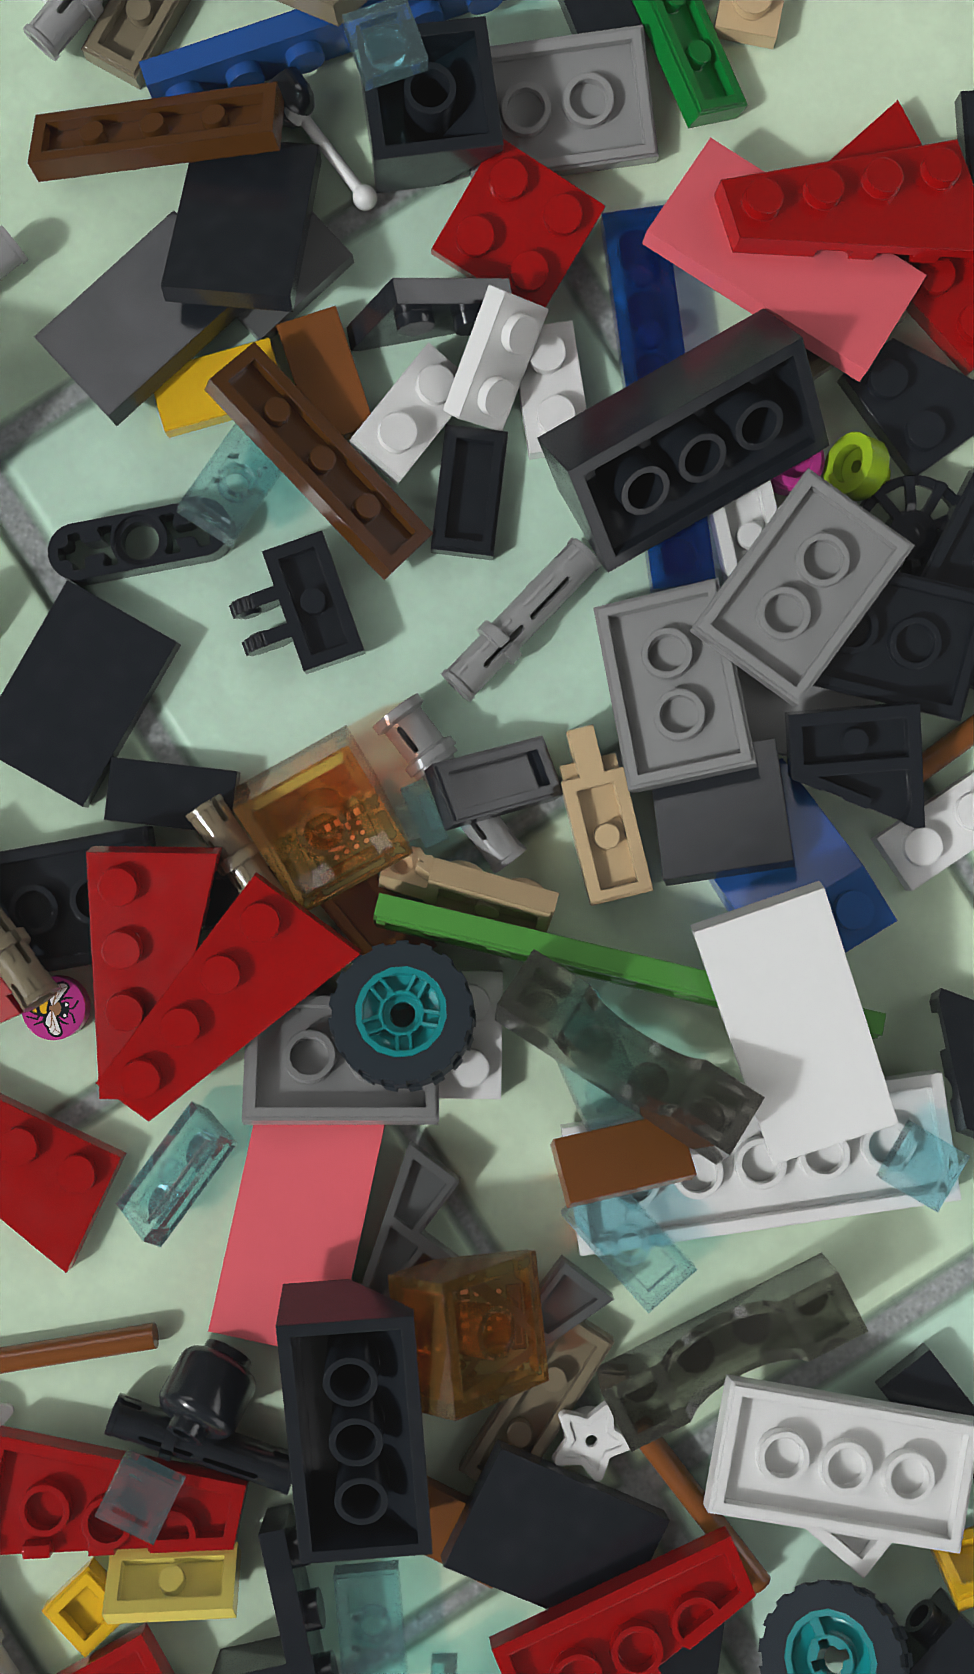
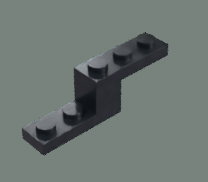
M292 1503L267 1508L258 1537L280 1636L220 1649L212 1674H339L334 1651H324L320 1634V1630L324 1629L326 1625L323 1596L319 1587L310 1588L306 1566L311 1564H300L296 1520Z

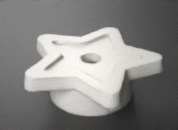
M604 1400L596 1407L584 1406L574 1411L562 1409L558 1413L564 1438L552 1455V1460L558 1466L580 1464L594 1481H601L609 1459L633 1447V1439L614 1426V1408L611 1400ZM594 1435L597 1437V1440L594 1444H587L585 1442L586 1438Z

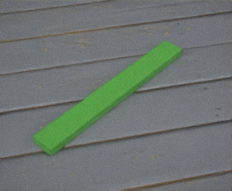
M383 893L378 895L373 917V924L377 928L718 1008L706 970ZM863 1008L872 1040L878 1039V1037L883 1036L886 1013Z

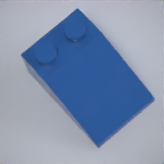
M780 758L779 762L795 867L710 879L709 882L729 912L820 881L825 888L846 953L898 920L862 862L803 784L788 776V765L783 758Z

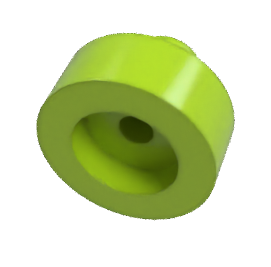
M847 433L834 443L827 454L823 469L824 480L853 501L866 500L874 495L885 481L890 480L891 470L889 468L890 457L888 449L884 443L864 433Z

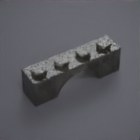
M533 949L497 1003L495 1021L715 1165L731 1155L765 1098L708 1060L683 1055L644 1035L609 1009L596 995L590 984Z
M821 1252L601 1364L597 1369L601 1393L631 1452L690 1423L699 1406L724 1385L726 1374L740 1376L763 1365L783 1360L798 1359L810 1362L868 1332V1329L839 1272Z

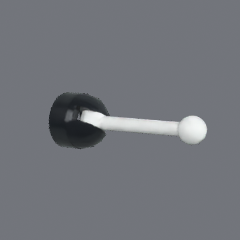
M289 67L278 73L269 82L277 81L284 99L282 126L290 128L302 126L313 142L320 146V151L353 192L352 199L354 205L362 211H369L374 208L377 203L375 189L370 185L360 182L311 118L315 108V100L310 84L296 67Z

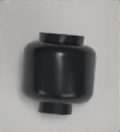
M214 1339L207 1340L204 1346L193 1345L186 1348L178 1358L159 1394L160 1406L171 1418L167 1429L178 1438L195 1446H202L206 1437L216 1440L230 1437L235 1432L256 1390L255 1378L249 1371L251 1367L249 1358L236 1348Z

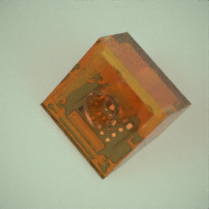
M347 725L236 787L233 805L235 814L287 895L309 911L413 854V849L376 773Z
M526 1249L439 1258L388 1275L390 1298L414 1309L422 1413L457 1421L549 1381L536 1251Z

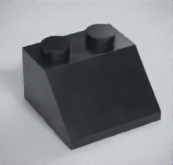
M486 16L356 31L359 71L376 193L439 186L503 151L504 143Z

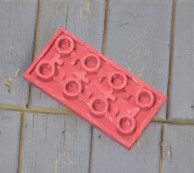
M710 137L646 231L642 244L751 314L764 308L803 337L806 349L860 382L927 275L894 254L877 253L873 260L848 259V254L843 251L817 250L814 257L732 253L714 198L715 191L721 179L762 173L764 171Z
M253 1125L208 1332L278 1347L276 1321L283 1284L342 1279L352 1280L385 1125Z

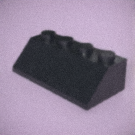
M764 308L537 437L560 494L600 563L608 573L830 446L803 337Z
M350 1279L283 1284L276 1321V1335L300 1564L433 1554L414 1309Z

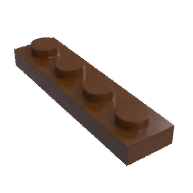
M275 81L37 114L34 119L28 165L38 182L280 151L284 99L278 83Z
M255 342L209 379L204 390L383 580L389 577L433 534Z

